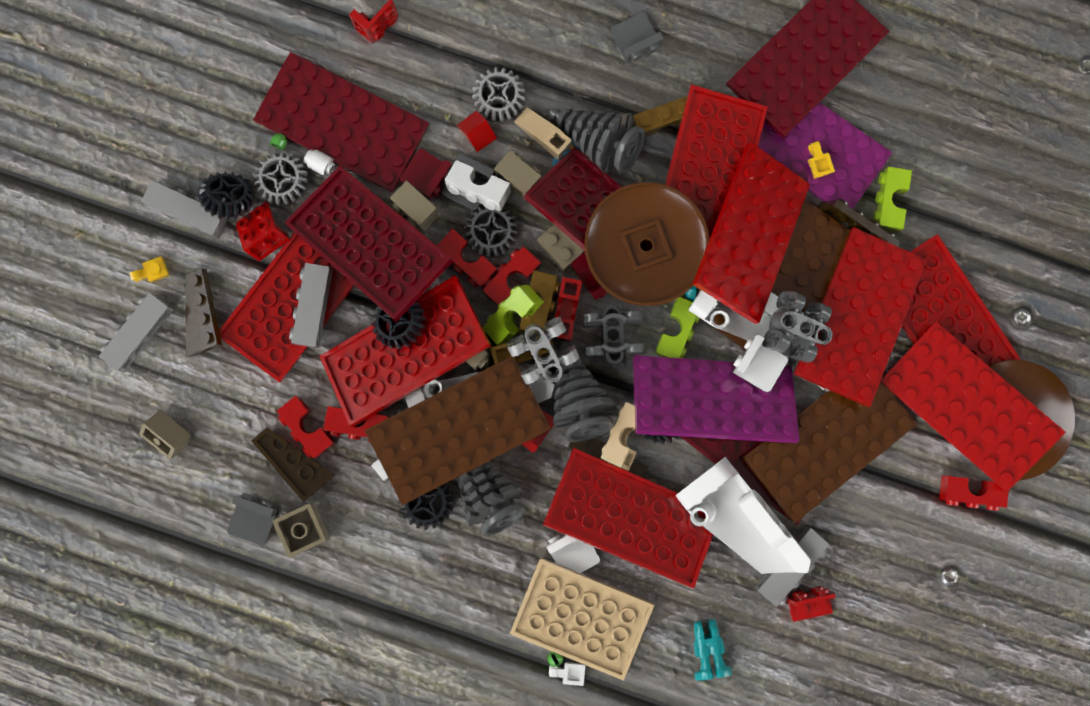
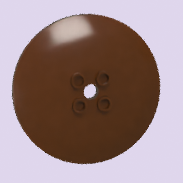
M634 183L612 192L594 210L585 233V255L595 280L610 295L620 301L636 306H657L676 300L694 286V278L709 242V233L701 212L686 195L672 187L659 183ZM642 241H649L652 244V249L650 251H643L640 247Z
M1006 360L994 363L989 366L1066 432L1020 480L1037 477L1056 465L1070 445L1075 427V411L1071 396L1063 382L1042 365L1024 360Z

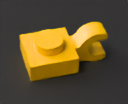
M819 141L811 143L808 149L813 158L809 159L808 163L814 179L834 173L835 170L829 153H822Z
M161 256L142 263L144 269L129 273L132 281L134 280L135 282L147 278L152 283L170 276L165 261Z

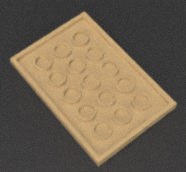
M540 557L510 634L624 681L654 608V603Z

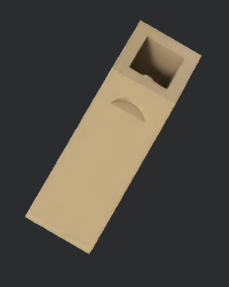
M528 107L514 121L516 125L558 161L572 145V140Z

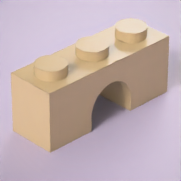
M625 402V405L621 407L619 418L610 431V438L603 446L601 459L628 471L637 453L627 445L628 435L635 431L634 405Z

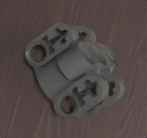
M792 291L782 292L776 302L778 310L774 312L770 319V330L763 337L765 338L762 342L763 347L773 351L785 352L791 344L790 358L807 363L812 362L817 355L815 343L825 345L832 339L831 329L824 325L831 316V307L822 303L810 302L803 312L804 315H802L801 310L806 302L805 296Z
M608 306L604 310L603 315L600 313L583 315V327H602L603 337L602 345H585V357L605 356L607 363L616 365L622 361L624 351L625 355L645 353L644 342H627L624 344L623 331L624 325L642 324V311L624 312L622 315L616 306ZM608 311H614V312H616V313H612V314L606 315V313H607ZM611 330L618 333V339L615 341L608 338L607 334ZM609 353H619L620 357L618 360L613 361L609 358Z

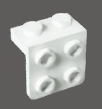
M757 334L754 338L750 337L744 346L746 351L743 356L739 355L733 365L736 368L733 373L761 390L769 392L787 364L788 358L778 351L763 347L762 342L765 338Z
M556 535L549 539V544L546 545L556 564L578 573L591 568L600 561L593 546L567 535L561 537Z

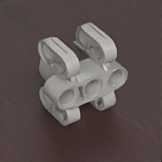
M561 317L548 321L544 324V328L535 323L530 324L525 329V337L520 335L507 342V348L512 357L530 350L536 363L521 370V376L525 384L537 381L542 377V374L548 381L556 382L562 377L560 364L562 363L563 366H567L580 358L574 344L555 352L550 342V339L566 331ZM541 348H546L549 350V354L541 357L538 355V351ZM557 367L558 372L556 374L550 375L547 373L548 368Z

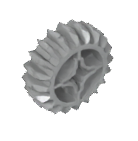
M495 67L494 73H491L488 69L486 71L487 76L480 74L481 80H476L475 84L477 86L472 88L475 93L472 95V99L476 100L474 106L480 107L478 109L480 114L485 112L484 116L486 119L492 115V121L496 120V116H499L500 121H503V116L506 115L507 119L510 120V113L517 115L516 108L522 109L520 102H525V97L522 96L525 94V89H522L523 82H518V75L512 77L513 71L511 70L506 74L504 67L501 69V72H498V69ZM495 81H503L504 83L498 85V84H495L494 82H495ZM488 87L491 94L485 102L483 92ZM513 88L515 96L510 103L506 95L509 93V89ZM495 92H502V96L496 97ZM496 104H501L504 107L494 108L493 106H495Z
M273 152V158L266 155V162L260 160L262 167H255L259 174H254L253 176L257 179L254 182V185L259 187L257 192L262 194L264 200L268 199V202L271 204L276 201L278 206L282 204V200L285 205H289V199L296 202L294 196L302 197L299 191H305L306 187L302 184L308 183V179L304 178L308 175V172L303 170L305 165L300 163L298 157L293 159L291 153L286 156L285 152H281L280 156H278L276 152ZM286 165L294 168L296 177L287 174ZM277 166L274 172L269 173L272 168ZM283 175L285 177L284 180L279 182L277 179ZM266 181L275 183L276 193L269 191ZM288 185H293L288 191L285 192V189Z

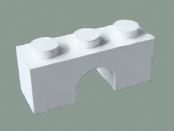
M456 160L445 178L448 191L454 195L460 194L473 203H481L489 210L495 209L501 212L511 193L510 183L492 175L486 184L476 185L473 183L475 179L474 167Z

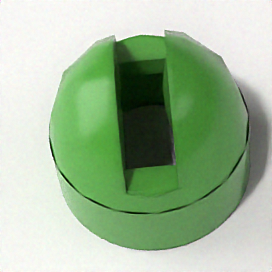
M277 133L271 138L270 145L284 150L287 145V139L283 134Z
M550 651L547 660L551 666L558 667L563 663L564 657ZM555 654L559 663L556 664L551 655Z

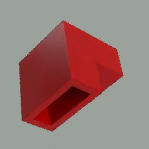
M477 111L457 124L461 133L467 138L477 153L497 139L487 120Z

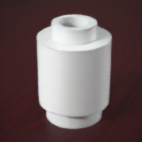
M312 149L305 155L304 163L307 164L308 168L326 176L334 170L335 164L332 157Z

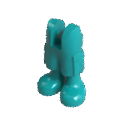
M708 619L709 634L703 633L701 621L694 622L695 657L701 660L700 670L694 673V678L697 681L714 679L710 665V655H713L716 678L732 675L731 667L726 666L722 658L725 648L715 619Z

